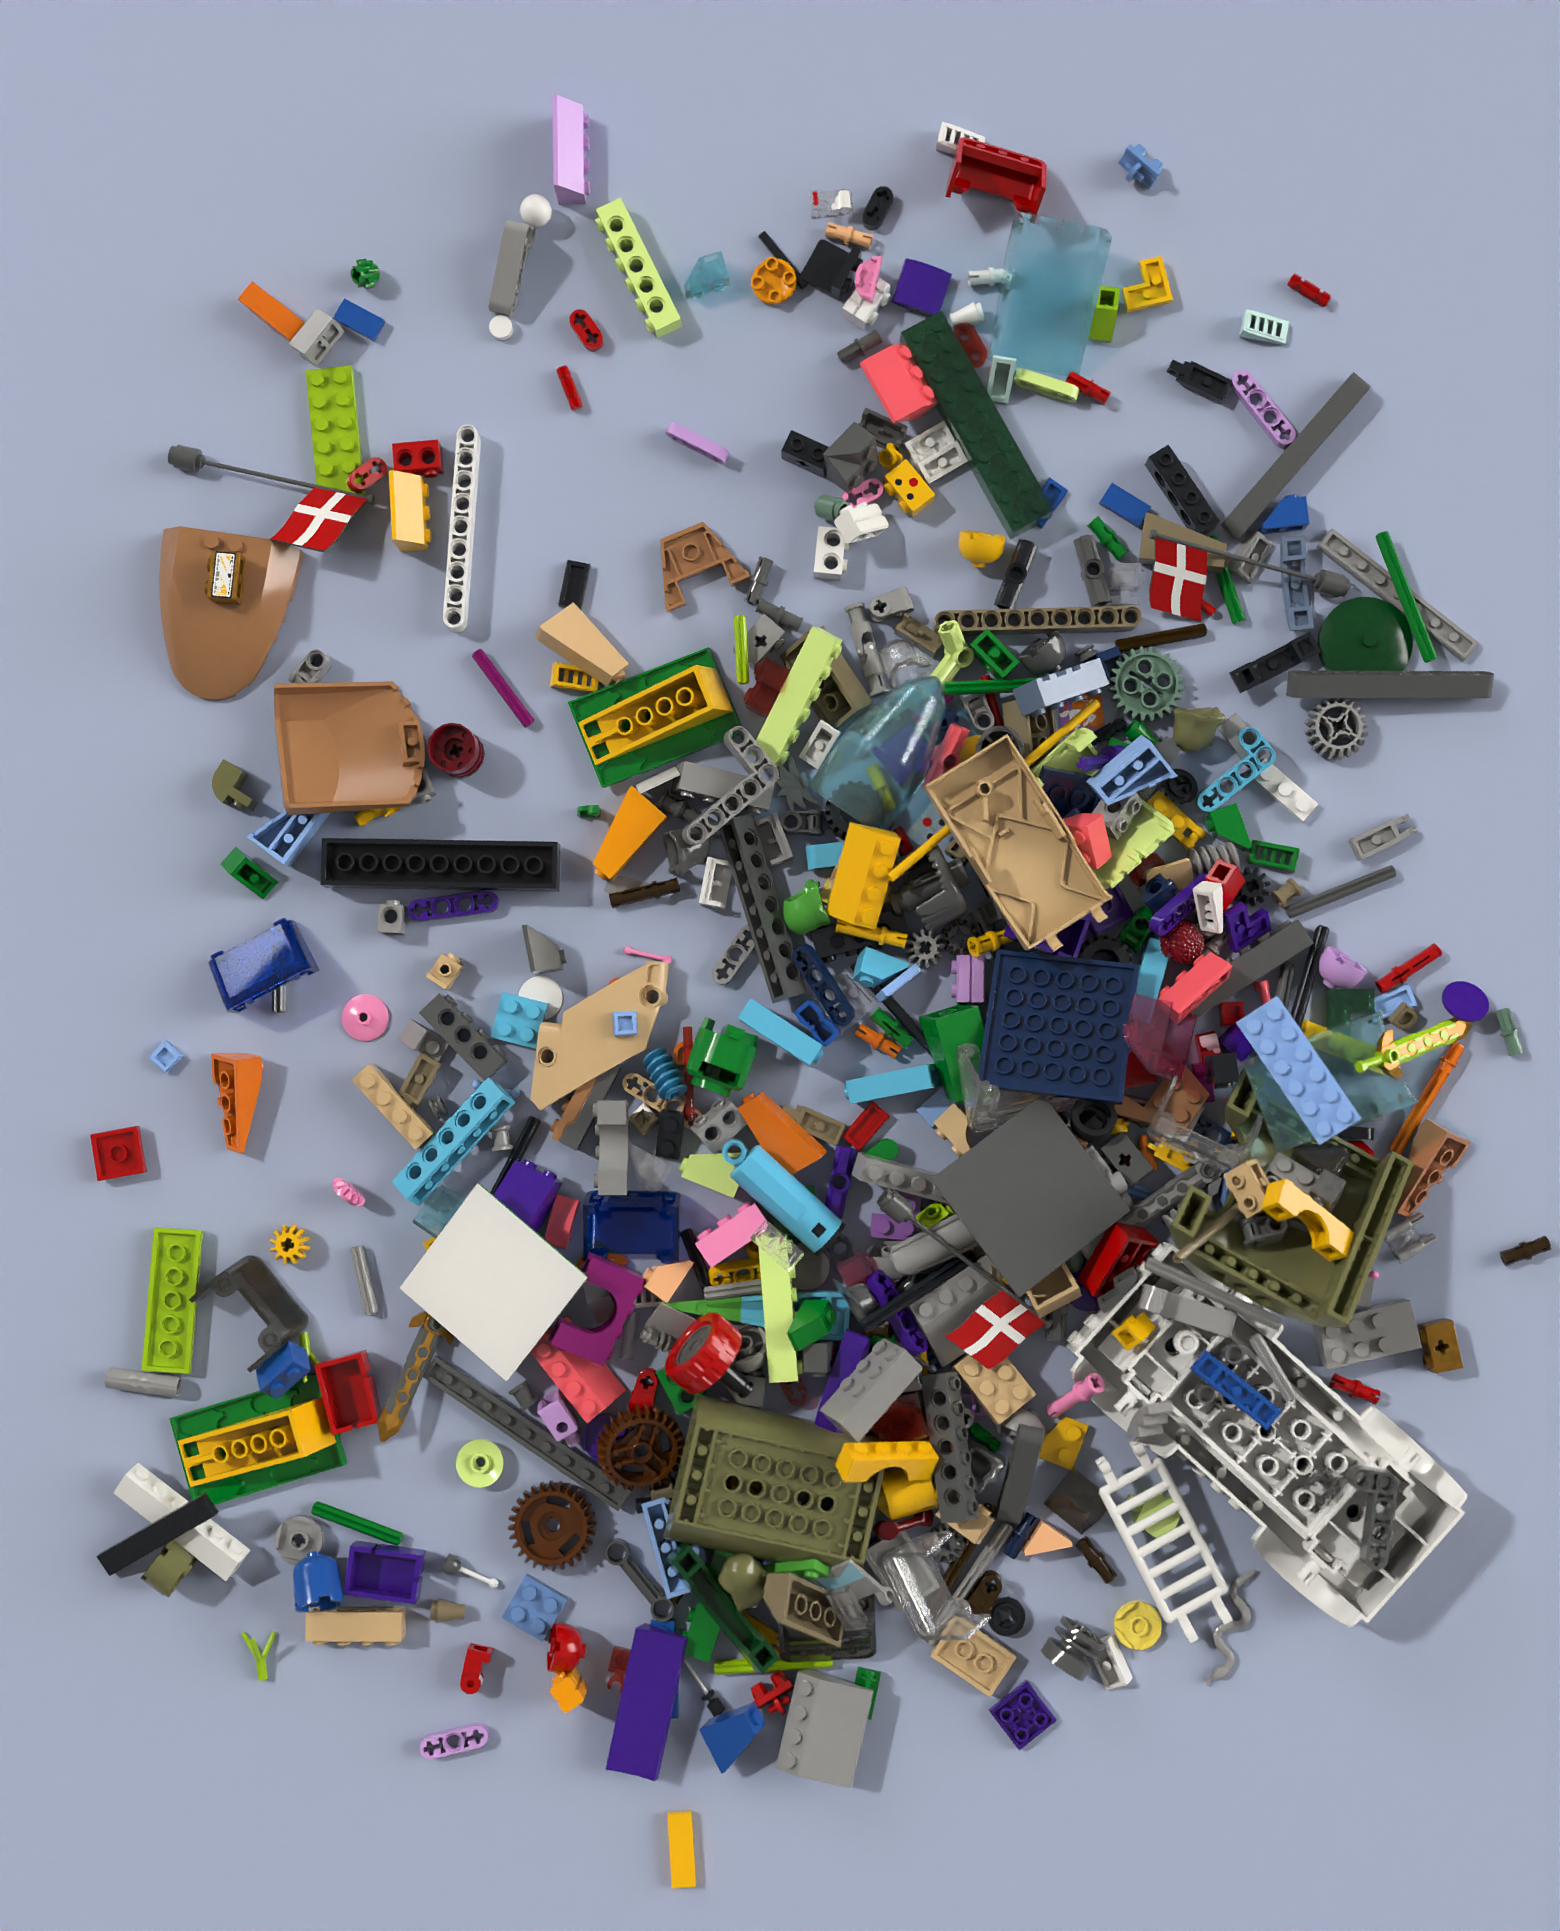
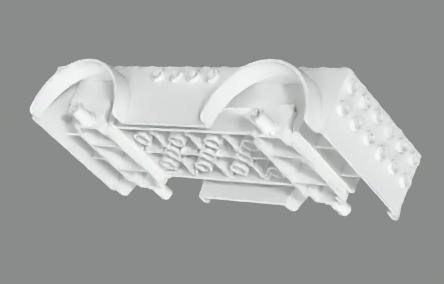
M1160 1241L1156 1249L1152 1248L1141 1266L1138 1264L1135 1266L1138 1278L1128 1294L1106 1313H1103L1101 1309L1095 1314L1091 1312L1084 1319L1083 1324L1085 1325L1079 1332L1075 1330L1067 1338L1069 1343L1066 1347L1078 1357L1069 1371L1071 1378L1076 1383L1077 1381L1085 1380L1086 1376L1092 1372L1099 1374L1104 1380L1105 1389L1100 1394L1092 1395L1090 1400L1126 1433L1134 1414L1141 1407L1147 1404L1172 1401L1173 1411L1167 1412L1168 1423H1162L1163 1434L1134 1437V1439L1138 1438L1139 1442L1141 1441L1146 1448L1163 1458H1167L1175 1453L1184 1462L1189 1459L1195 1465L1192 1470L1202 1479L1207 1476L1212 1481L1210 1486L1221 1495L1224 1492L1230 1497L1228 1500L1230 1505L1238 1512L1243 1509L1260 1525L1251 1538V1543L1255 1550L1285 1581L1315 1606L1347 1627L1356 1625L1361 1619L1368 1623L1465 1514L1460 1507L1466 1501L1467 1493L1422 1447L1376 1407L1370 1405L1359 1415L1340 1399L1341 1397L1336 1392L1328 1388L1315 1373L1305 1367V1364L1300 1359L1292 1355L1277 1340L1284 1328L1282 1324H1280L1278 1329H1273L1180 1285L1172 1293L1237 1314L1230 1338L1137 1308L1144 1284L1158 1287L1168 1292H1171L1178 1285L1144 1268L1147 1259L1151 1257L1272 1313L1266 1307L1207 1275L1187 1258L1179 1264L1174 1262L1173 1255L1179 1249L1175 1248L1172 1244ZM1144 1312L1156 1328L1141 1343L1127 1352L1111 1332L1122 1325L1132 1314L1136 1318ZM1181 1330H1190L1199 1339L1198 1350L1192 1355H1183L1177 1350L1168 1352L1165 1349V1343L1168 1339L1174 1338ZM1259 1333L1262 1335L1297 1393L1293 1399L1286 1401L1282 1397L1249 1342V1338L1254 1334ZM1235 1343L1243 1348V1360L1238 1364L1229 1363L1227 1367L1282 1410L1265 1434L1260 1435L1261 1425L1231 1401L1225 1402L1223 1395L1216 1389V1397L1210 1404H1203L1196 1399L1194 1387L1198 1382L1204 1380L1189 1368L1204 1349L1219 1360L1221 1358L1220 1352L1224 1345ZM1300 1458H1304L1303 1465L1297 1468V1461ZM1353 1465L1387 1470L1396 1476L1399 1482L1389 1559L1385 1568L1381 1570L1371 1569L1360 1558L1368 1492L1359 1491L1347 1482L1346 1472ZM1327 1466L1329 1467L1328 1472L1334 1478L1339 1477L1340 1481L1339 1485L1333 1488L1335 1492L1329 1499L1325 1498V1502L1321 1504L1319 1498L1326 1491L1319 1482H1315L1313 1485L1310 1484L1308 1490H1305L1303 1486L1314 1472L1318 1474L1321 1467ZM1363 1472L1356 1475V1484L1364 1481L1365 1476ZM1325 1476L1322 1477L1321 1480L1328 1486L1331 1481ZM1385 1476L1380 1480L1381 1488H1384L1388 1485V1476ZM1384 1501L1377 1504V1513L1385 1509ZM1355 1504L1358 1507V1514L1352 1518L1346 1515L1348 1507ZM1381 1526L1374 1528L1373 1537L1380 1536L1382 1533ZM1375 1553V1555L1373 1556L1370 1555V1559L1372 1560L1374 1557L1377 1558L1378 1554Z

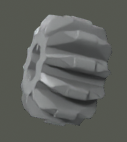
M920 929V937L917 933L913 932L911 936L915 942L910 939L906 940L907 945L913 946L912 948L905 949V953H913L908 961L912 962L917 958L916 964L919 967L921 962L924 961L926 969L930 966L929 960L934 965H937L938 961L934 955L939 958L944 956L942 952L937 951V949L945 947L944 944H936L941 939V936L938 935L934 939L931 938L934 930L929 931L928 936H925V930ZM921 943L930 945L928 949L929 954L926 955L925 952L923 954L920 953Z

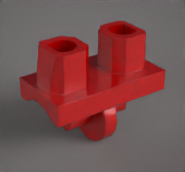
M779 1670L770 1676L775 1686L773 1690L768 1692L763 1682L754 1685L750 1689L755 1700L753 1702H755L759 1710L774 1702L773 1705L768 1707V1711L772 1714L778 1710L783 1716L787 1713L785 1705L789 1704L791 1699L789 1696L780 1699V1697L794 1690L795 1683L789 1680L783 1671Z

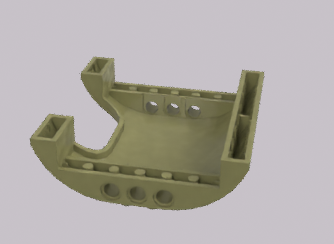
M1243 1068L1239 1075V1082H1236L1225 1106L1227 1123L1238 1139L1242 1150L1241 1164L1257 1159L1265 1172L1277 1153L1280 1152L1319 1176L1326 1169L1345 1180L1346 1183L1341 1197L1331 1215L1343 1222L1346 1227L1354 1232L1348 1256L1329 1262L1312 1249L1310 1233L1290 1226L1287 1228L1285 1238L1279 1243L1262 1245L1252 1249L1245 1248L1244 1234L1239 1229L1238 1223L1245 1219L1246 1216L1240 1212L1190 1254L1187 1259L1207 1275L1278 1314L1312 1325L1347 1327L1414 1162L1394 1151L1379 1160L1336 1135L1319 1145L1299 1114L1259 1093L1265 1079ZM1192 1185L1188 1187L1170 1226L1172 1239L1179 1250L1237 1203L1232 1192H1229L1221 1210L1213 1212L1207 1210L1212 1196ZM1270 1226L1275 1231L1281 1230L1279 1226Z

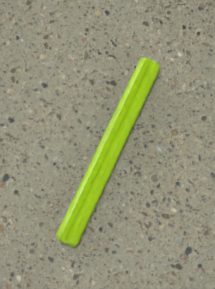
M831 1653L780 1656L766 1672L831 1668L833 1666V1656ZM746 1659L716 1660L714 1663L716 1675L757 1672Z

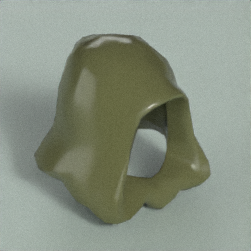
M1176 707L1174 710L1175 721L1172 739L1178 743L1177 747L1183 752L1195 753L1212 746L1216 729L1225 721L1226 717L1220 712L1218 707L1195 709Z
M739 1553L730 1556L725 1561L718 1580L721 1587L731 1594L738 1612H741L763 1599L767 1572L762 1567L761 1562L755 1560L750 1554Z

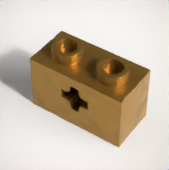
M1444 1318L1418 1324L1420 1342L1425 1353L1422 1355V1360L1426 1369L1428 1368L1430 1372L1436 1374L1464 1368L1453 1320ZM1438 1342L1442 1343V1346L1438 1347V1350H1435V1346H1438Z

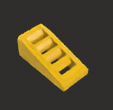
M555 662L552 664L549 686L592 693L598 690L599 681L592 677L591 687L586 686L588 678L586 672L575 665ZM560 670H563L562 682L558 681ZM569 671L573 672L572 683H568ZM579 673H583L581 685L577 684Z

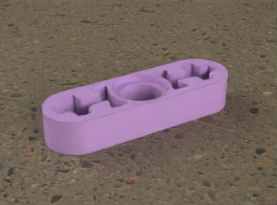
M671 422L665 432L672 440L719 464L724 465L730 455L729 451L722 446L677 423Z
M473 1723L429 1734L420 1743V1754L425 1759L431 1760L480 1748L488 1740L489 1729L483 1723ZM475 1730L484 1734L480 1741L473 1737L469 1738L468 1744H466V1737L472 1736ZM450 1735L459 1736L461 1739L460 1746H450L448 1737ZM441 1738H443V1745L435 1747L434 1752L425 1748L428 1741H431L432 1745L440 1744Z

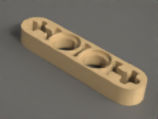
M629 1073L623 1078L622 1086L626 1092L659 1112L662 1109H667L666 1106L670 1101H677L680 1105V1112H683L686 1106L689 1108L686 1111L687 1114L693 1116L697 1113L698 1117L703 1115L699 1110L679 1098L663 1100L659 1097L658 1101L650 1102L646 1094L650 1089H655L654 1083L637 1073ZM637 1077L639 1085L644 1086V1082L649 1084L643 1090L642 1097L638 1095L641 1090L635 1087L632 1090L628 1088V1079ZM685 1118L684 1127L690 1129L689 1119Z

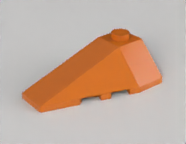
M212 1053L213 1083L219 1086L221 1097L217 1098L218 1106L222 1107L225 1115L222 1119L226 1146L228 1150L244 1153L262 1081L263 1063L261 1056L250 1053Z

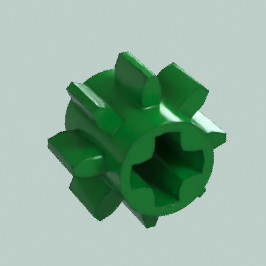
M366 258L356 260L357 265L352 266L351 269L353 282L358 284L359 288H374V282H378L380 278L378 266L372 260L367 261Z

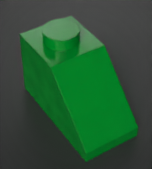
M1237 803L1211 811L1206 815V829L1209 833L1212 832L1214 838L1225 843L1232 842L1235 848L1241 851L1252 848Z
M237 847L220 864L232 877L261 899H264L278 883L274 877Z
M803 1300L787 1331L795 1351H800L829 1334L837 1318L836 1312L833 1310L829 1300Z

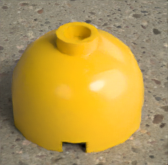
M963 530L959 531L958 548L964 559L972 561L971 566L984 568L985 563H993L999 559L1004 549L1006 536L999 534L992 536L987 534V532Z

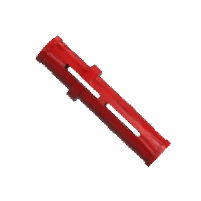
M1434 943L1401 966L1393 967L1390 973L1375 981L1378 990L1385 994L1397 984L1405 983L1409 976L1424 968L1438 957H1441L1442 951Z

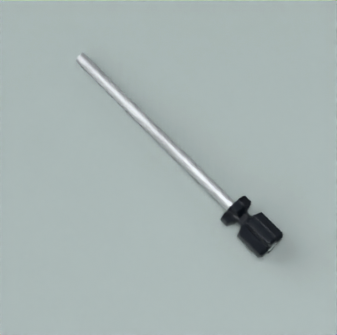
M684 1656L683 1664L704 1693L701 1699L709 1701L707 1708L716 1717L725 1710L724 1705L718 1697L713 1698L715 1693L713 1689L708 1692Z

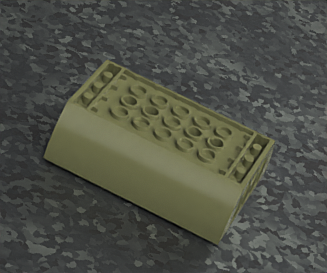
M696 1394L663 1538L732 1554L747 1553L755 1559L773 1563L816 1559L832 1567L851 1559L862 1568L865 1562L885 1468L873 1474L866 1482H844L835 1464L844 1443L884 1442L880 1435L866 1433L857 1442L845 1433H835L817 1426L813 1420ZM729 1476H736L739 1480V1484L735 1489H728L725 1485V1481ZM753 1481H760L762 1483V1491L759 1494H751L749 1491V1486ZM803 1491L808 1492L810 1496L809 1502L805 1505L798 1504L797 1495ZM824 1497H831L833 1499V1506L829 1510H823L820 1506V1502Z

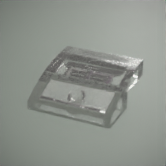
M850 966L834 979L855 1011V1017L849 1024L839 1026L842 1034H845L879 1003L875 997L876 995L869 987H864L859 982L852 980L854 971ZM826 989V997L829 1000H834V992L830 989ZM815 996L813 1000L817 1001L823 1007L817 996ZM839 1001L834 1005V1008L840 1005ZM823 1007L826 1016L829 1017V1018H831V1017L829 1016V1014L827 1013V1011L825 1010V1008ZM845 1011L840 1013L841 1017L847 1015Z

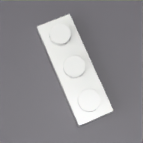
M1264 758V759L1261 761V763H1264V762H1266V761H1268V760H1267L1266 758ZM1273 764L1253 779L1258 786L1300 822H1303L1318 805L1315 800Z

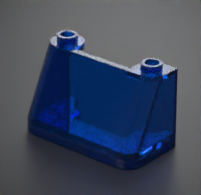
M282 918L273 923V928L225 953L224 951H219L210 956L212 960L208 964L227 1012L237 1014L247 1009L245 1003L252 1004L254 1000L286 983L298 980L300 976L307 973L310 976L320 970L294 920L287 921L286 918Z
M598 1190L587 1192L583 1203V1260H586L589 1252L603 1258H607L609 1254H656V1258L661 1260L663 1264H672L675 1261H679L681 1194L674 1191H628L627 1195H598Z

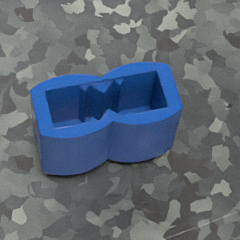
M809 999L795 1010L799 1022L811 1029L814 1039L823 1046L827 1047L841 1035L839 1026L826 1016L823 1007L817 1001Z

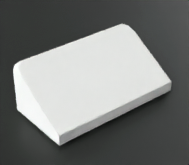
M1114 1634L1101 1638L1100 1640L1106 1646L1104 1650L1099 1651L1093 1647L1091 1648L1099 1655V1658L1097 1660L1093 1659L1106 1690L1128 1685L1132 1680V1674Z

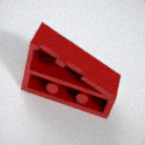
M1115 1222L1107 1228L1077 1280L1092 1296L1100 1297L1115 1288L1113 1281L1115 1276L1132 1266L1135 1267L1137 1264L1141 1266L1142 1262L1145 1261L1143 1258L1152 1248L1156 1249L1160 1243L1145 1228Z

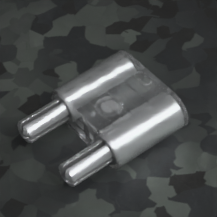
M1422 1212L1409 1219L1405 1217L1390 1225L1386 1231L1384 1240L1399 1264L1425 1250V1246L1437 1240V1236L1434 1233L1420 1239L1413 1226L1425 1219V1216H1422L1424 1215Z

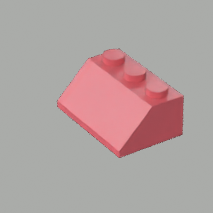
M905 344L891 345L859 363L892 423L920 419L938 404L933 390L928 386L923 377L922 370L917 366L910 349Z
M1212 952L1206 956L1202 954L1193 962L1194 967L1189 972L1184 970L1176 977L1175 980L1177 982L1171 988L1166 986L1159 992L1158 996L1160 998H1158L1157 1005L1177 1025L1229 978L1233 967L1229 962Z

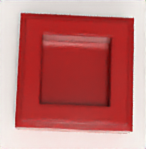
M1243 1001L1221 1002L1218 1004L1220 1026H1231L1245 1017Z

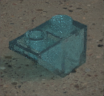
M721 251L698 259L684 285L686 299L690 297L693 299L700 298L707 292H720L726 289L727 286H730L729 274Z

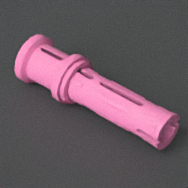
M1092 1372L1088 1374L1085 1380L1077 1381L1073 1385L1072 1390L1047 1405L1048 1415L1050 1416L1054 1413L1052 1418H1057L1079 1402L1089 1401L1092 1395L1100 1394L1104 1391V1380L1097 1373Z

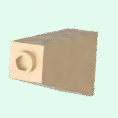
M574 602L539 626L535 635L539 642L605 686H609L613 682L617 684L626 676L625 671L629 663Z

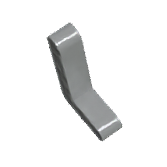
M735 726L728 730L724 735V743L749 775L684 828L682 838L688 845L694 846L704 842L773 785L779 777L777 767L744 727ZM733 732L741 736L740 744L733 742L731 737ZM748 751L755 753L756 760L754 763L747 759L746 754ZM763 769L770 772L771 778L769 781L762 778L761 772ZM745 784L752 786L753 794L751 796L745 794L743 789ZM728 798L735 802V809L733 811L726 807V800ZM710 813L717 816L718 822L715 826L708 822V815ZM692 828L697 829L700 833L697 841L690 837V830Z

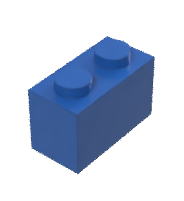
M290 1341L284 1344L256 1369L259 1390L278 1400L311 1371L306 1349Z

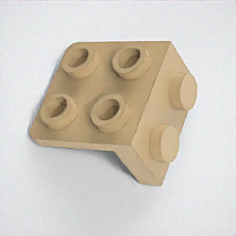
M1188 858L1154 867L1145 872L1146 883L1159 873L1166 880L1170 878L1178 888L1175 891L1176 895L1194 880L1192 862ZM1196 908L1190 914L1197 912Z

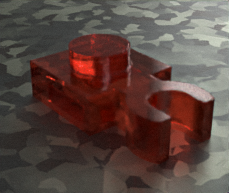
M614 1645L608 1667V1672H612L614 1675L608 1680V1689L611 1690L612 1683L618 1681L621 1684L620 1692H622L631 1649Z

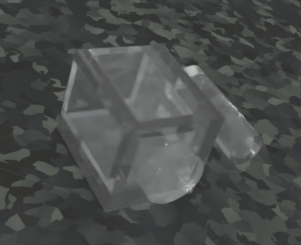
M1112 563L1110 567V591H1120V595H1111V605L1140 604V596H1131V592H1137L1141 584H1144L1145 571L1141 570V563Z

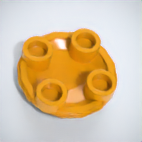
M768 257L756 267L752 275L751 286L759 300L767 304L777 305L785 302L792 296L796 288L797 278L794 269L788 262L775 257Z

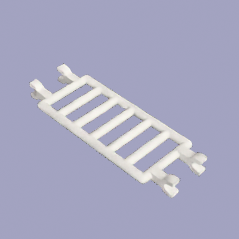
M1136 1438L1130 1441L1129 1444L1141 1466L1118 1479L1115 1478L1104 1456L1095 1460L1107 1483L1099 1489V1495L1164 1621L1172 1623L1178 1620L1185 1637L1192 1643L1199 1638L1187 1614L1211 1602L1224 1625L1233 1621L1220 1597L1228 1592V1586L1163 1459L1157 1457L1150 1461L1143 1444ZM1156 1469L1158 1470L1163 1480L1162 1482L1118 1506L1115 1505L1110 1495L1111 1493ZM1168 1490L1173 1503L1129 1527L1126 1526L1121 1516L1122 1514ZM1179 1511L1184 1524L1140 1548L1137 1547L1132 1538L1133 1535ZM1190 1533L1195 1545L1148 1569L1143 1559L1144 1556ZM1201 1554L1206 1566L1159 1590L1154 1580L1155 1577ZM1212 1575L1217 1587L1170 1611L1165 1602L1166 1598Z

